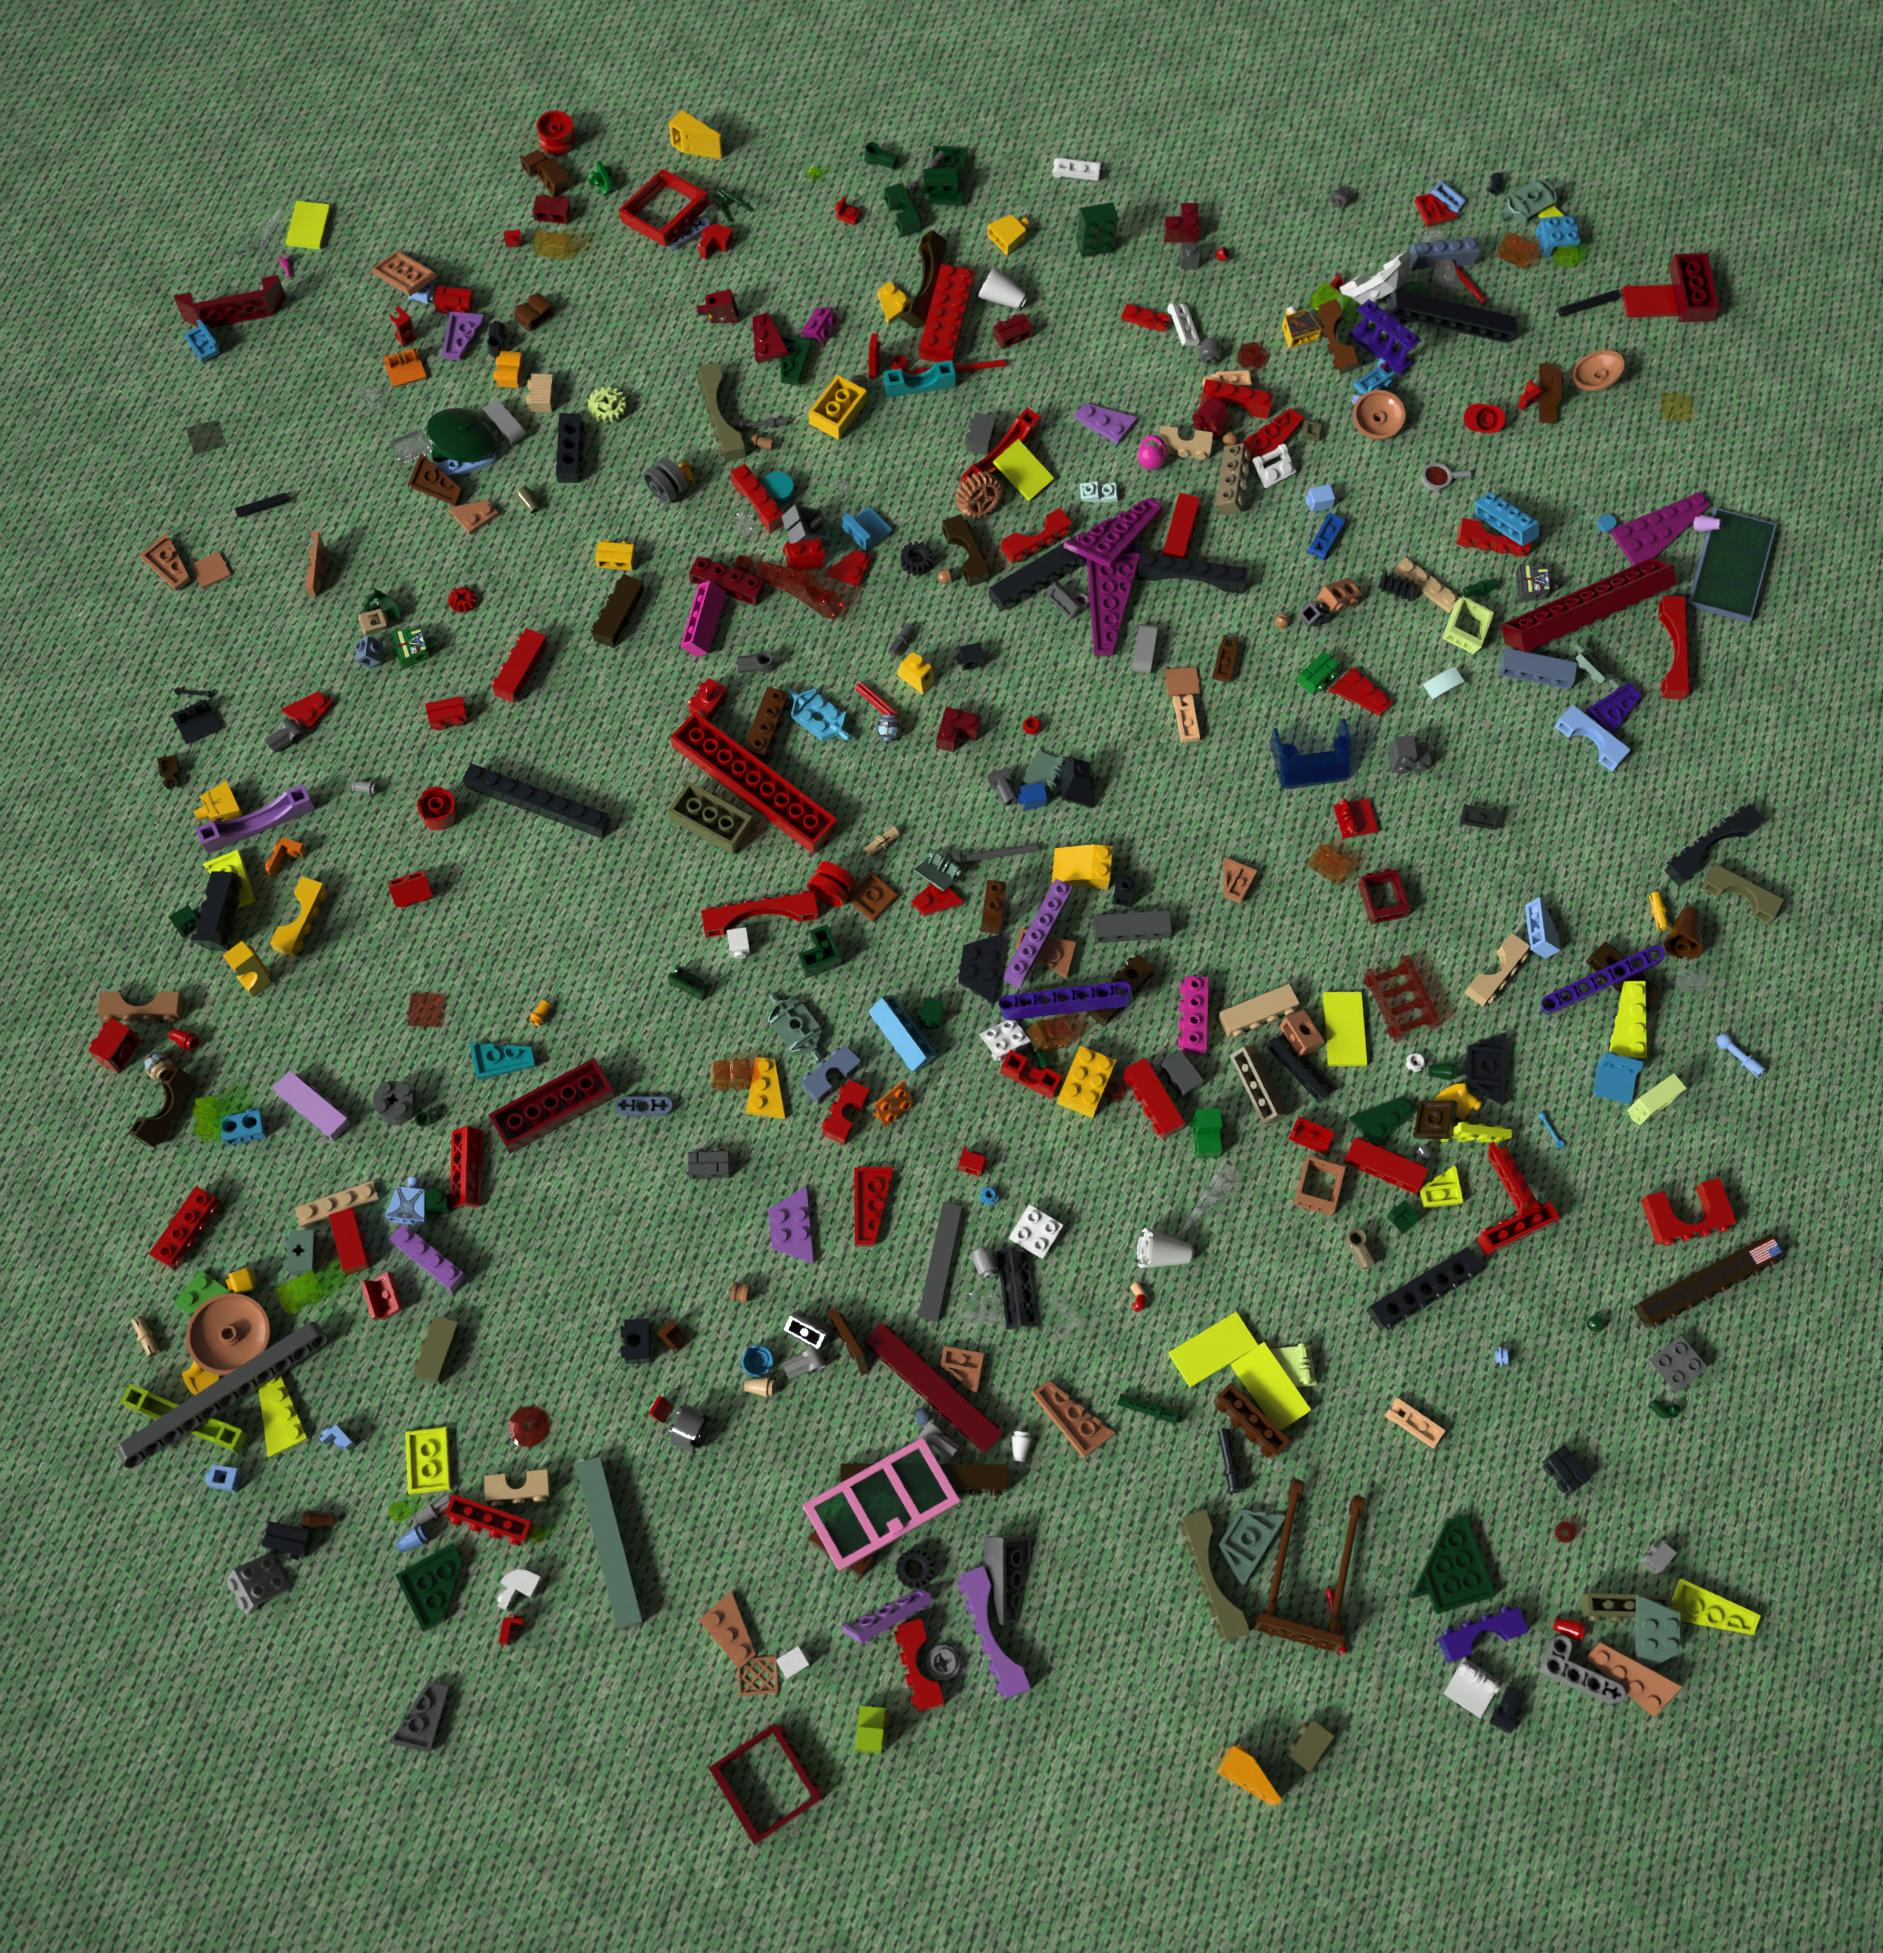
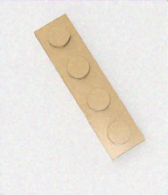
M1406 557L1393 571L1397 575L1400 574L1403 579L1408 577V583L1414 579L1415 585L1417 584L1416 589L1449 614L1452 612L1455 603L1460 599V597Z
M372 1180L295 1207L300 1226L303 1228L328 1219L329 1214L351 1207L357 1209L377 1202L379 1197Z

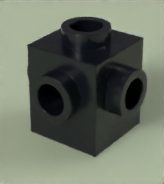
M1310 600L1298 612L1303 622L1307 626L1313 627L1322 626L1330 615L1327 611V606L1322 601Z

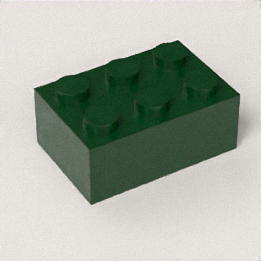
M1113 202L1080 208L1076 242L1081 257L1100 253L1106 254L1114 251L1119 218Z

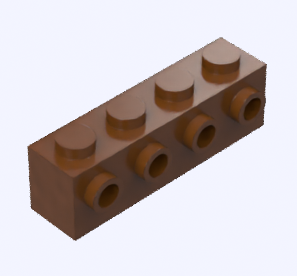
M768 686L744 745V749L763 763L766 762L767 757H771L773 751L772 743L778 739L779 731L777 730L779 726L783 725L785 720L784 712L789 710L791 704L788 692Z
M1231 1382L1214 1399L1213 1402L1216 1403L1215 1407L1222 1414L1226 1413L1231 1418L1230 1422L1236 1428H1241L1246 1433L1245 1437L1251 1443L1255 1442L1260 1447V1452L1266 1458L1270 1457L1273 1460L1291 1442Z

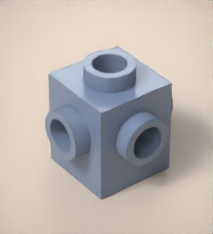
M370 636L357 642L355 646V662L369 668L381 663L383 656L382 642Z

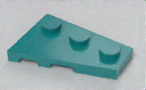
M469 1042L477 1080L535 1068L531 1047L497 1046L488 1043L484 1045Z

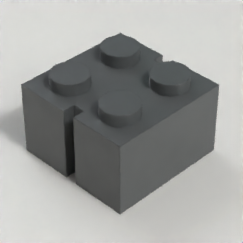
M794 505L781 516L784 527L788 531L790 544L821 539L824 547L831 541L827 527L824 526L825 521L821 510Z

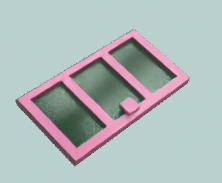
M922 1437L802 1504L835 1566L841 1572L960 1503V1500Z

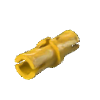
M1661 892L1649 894L1652 905L1651 913L1655 918L1657 930L1664 931L1669 929L1670 926L1666 915L1667 909L1664 907Z

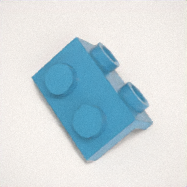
M199 319L197 320L199 327L183 335L203 363L220 354L218 348L220 343L216 336H211L212 332L209 326L203 324Z
M1379 366L1356 381L1353 387L1362 395L1373 390L1388 389L1393 385L1396 373L1392 371L1387 374Z

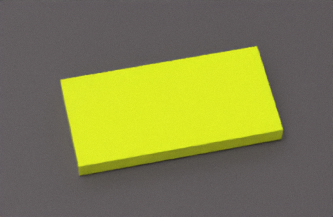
M1323 992L1328 1066H1367L1362 992Z
M1235 1312L1171 1350L1168 1354L1191 1388L1257 1347L1258 1344L1238 1313Z
M1265 1342L1230 1364L1261 1411L1280 1431L1311 1411Z

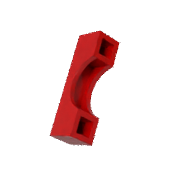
M1205 379L1200 405L1205 398H1208L1207 400L1215 398L1223 404H1236L1244 407L1250 416L1268 419L1274 393Z
M744 463L730 471L732 485L740 495H745L758 514L760 522L769 534L784 526L781 517L784 515L748 466Z
M1060 507L1046 515L1045 529L1040 534L1024 536L1015 532L1001 540V550L1012 565L1016 562L1020 563L1027 556L1037 554L1043 547L1053 545L1059 538L1067 537L1071 533L1072 522Z
M1462 518L1458 527L1456 545H1461L1465 548H1479L1482 551H1496L1499 554L1508 553L1517 557H1526L1531 548V542L1521 546L1506 535L1495 536L1488 533L1482 527L1479 520Z
M922 1619L897 1625V1631L894 1632L896 1644H901L903 1652L899 1653L902 1666H907L908 1674H905L907 1685L913 1688L914 1695H911L913 1708H918L919 1712L943 1706L944 1701L939 1682L924 1678L916 1666L917 1651L927 1641Z

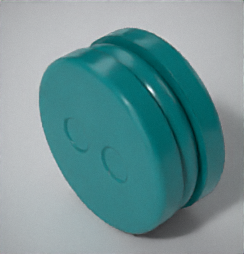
M775 471L763 478L761 485L778 507L791 502L794 497V482L788 474Z

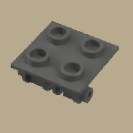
M1682 1335L1649 1359L1675 1392L1708 1368Z

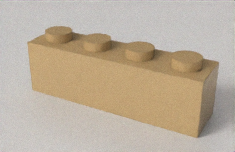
M1287 984L1221 1011L1218 1020L1228 1038L1232 1036L1237 1038L1243 1035L1246 1030L1251 1029L1254 1031L1260 1028L1263 1023L1268 1022L1270 1024L1277 1021L1280 1016L1285 1015L1287 1017L1294 1014L1299 1002L1290 984Z

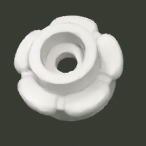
M1410 1054L1406 1058V1066L1409 1070L1412 1069L1413 1072H1419L1425 1066L1424 1058L1420 1054Z

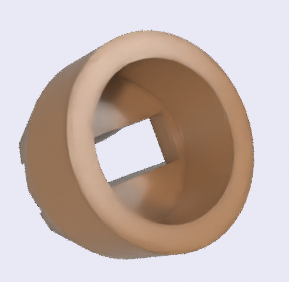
M1231 431L1223 437L1222 441L1227 446L1236 445L1238 438L1234 431Z
M948 569L941 570L938 573V581L942 584L952 582Z
M1285 613L1279 614L1275 619V625L1280 629L1287 628L1290 623V618Z

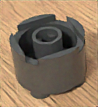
M382 1082L373 1095V1106L379 1117L387 1124L401 1125L408 1119H411L416 1112L417 1103L409 1086L403 1082Z
M681 1405L677 1412L678 1418L675 1424H671L667 1435L671 1437V1444L695 1454L697 1453L695 1449H700L708 1436L710 1428L707 1427L708 1421L712 1422V1415L689 1405L686 1407Z

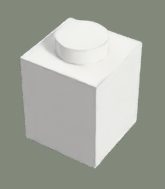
M746 927L727 930L731 958L743 959L749 956Z
M797 1646L776 1661L786 1679L789 1680L810 1667L808 1661L811 1659L805 1649L800 1650L799 1646Z

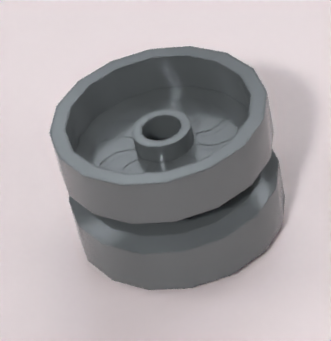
M662 457L655 463V467H650L643 473V479L649 490L664 504H669L676 498V494H681L688 488L687 481L681 470L666 457Z

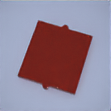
M428 992L425 994L411 993L407 1025L422 1028L440 1027L443 994H429Z

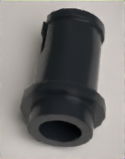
M1496 172L1491 176L1490 194H1499L1501 183L1504 181L1503 174Z

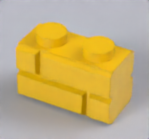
M610 540L598 541L595 556L597 568L633 570L634 544L625 541L621 543H613Z

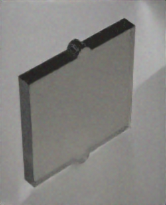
M215 420L186 428L194 455L223 447Z

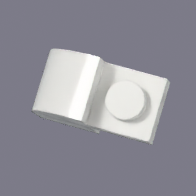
M527 1570L511 1571L500 1582L507 1589L501 1591L497 1600L500 1602L498 1606L505 1611H509L518 1592L534 1599L543 1579Z

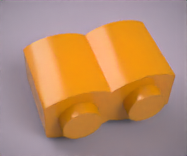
M501 351L500 356L496 358L497 370H494V381L497 382L498 387L519 388L523 367L522 352Z

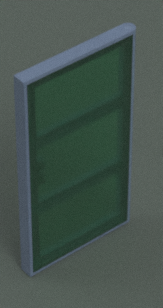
M1714 508L1711 517L1722 519V528L1720 530L1707 531L1687 605L1750 623L1777 524Z

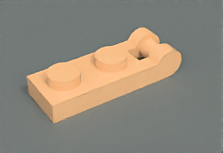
M1188 694L1186 697L1173 696L1181 743L1199 741L1200 734L1192 694Z
M1395 1398L1392 1403L1393 1407L1386 1412L1385 1417L1434 1448L1445 1430L1402 1400ZM1400 1410L1406 1413L1403 1418L1398 1415Z

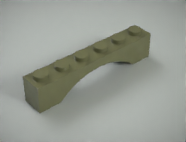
M719 363L699 366V374H696L698 385H702L700 389L702 399L707 401L705 403L706 412L711 414V417H709L711 428L715 427L713 433L715 441H719L720 444L718 446L719 455L724 457L725 462L746 458L741 434L725 422L717 406L719 394L723 388V376Z
M1203 1510L1182 1517L1180 1519L1181 1523L1178 1524L1182 1536H1186L1188 1555L1194 1558L1195 1564H1193V1569L1196 1576L1201 1578V1592L1204 1597L1208 1598L1210 1603L1207 1607L1211 1618L1215 1617L1217 1623L1215 1631L1218 1638H1222L1223 1642L1247 1635L1250 1633L1243 1611L1235 1607L1224 1597L1211 1574L1208 1549L1213 1528L1207 1511Z

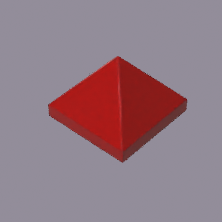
M1338 273L1330 283L1336 298H1339L1342 294L1340 287L1346 284L1341 273Z

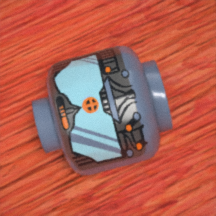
M883 714V717L878 719L877 735L883 737V741H894V738H898L901 735V720L897 719L896 715Z

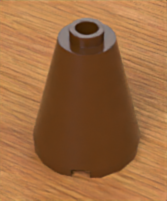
M1686 907L1681 910L1664 940L1665 951L1671 956L1682 959L1683 956L1694 959L1702 954L1701 916L1699 910L1694 907Z

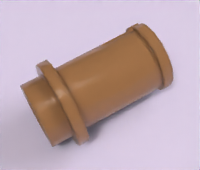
M757 433L752 435L750 444L753 447L758 446L771 450L774 439L759 436Z

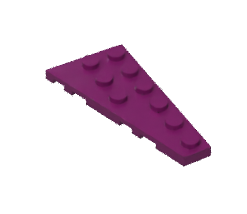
M1698 492L1613 528L1610 533L1633 566L1651 557L1655 558L1679 534L1688 528L1696 516L1702 515L1709 508L1710 504L1704 495Z
M1147 498L1133 505L1131 510L1127 512L1122 511L1118 513L1117 517L1109 518L1091 527L1089 532L1085 534L1080 533L1076 535L1075 539L1065 541L1063 547L1110 569L1163 510V504Z
M1123 553L1110 569L1086 558L1094 656H1112L1140 553Z

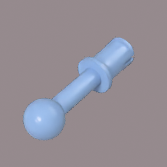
M1719 1035L1717 1038L1718 1046L1731 1051L1743 1062L1742 1067H1746L1757 1078L1764 1073L1766 1068L1759 1064L1753 1058V1055L1748 1057L1735 1046L1730 1035Z

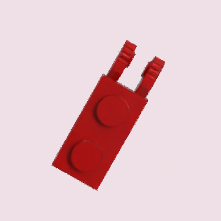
M1126 303L1121 315V320L1161 332L1167 331L1168 326L1166 324L1171 321L1169 315L1159 314Z

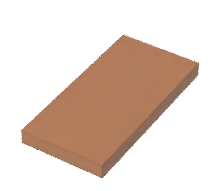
M398 250L371 269L375 276L409 296H412L437 277L434 271Z

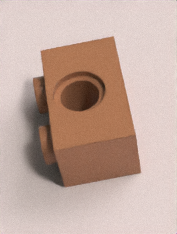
M1305 1010L1286 1017L1279 1026L1299 1058L1318 1051L1324 1043L1321 1033L1318 1032Z

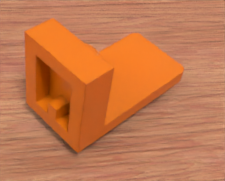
M281 837L280 841L275 844L272 857L266 862L265 868L268 875L274 877L285 853L291 857L296 858L299 856L304 858L307 852L304 845Z

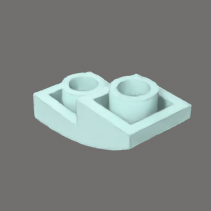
M1097 481L1080 484L1081 501H1118L1116 482L1098 485Z
M1452 667L1427 681L1423 686L1432 700H1435L1465 681L1457 669Z

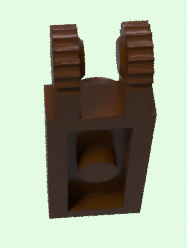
M1223 634L1212 679L1230 683L1237 653L1238 638L1234 637L1232 647L1225 646L1228 638L1227 635Z

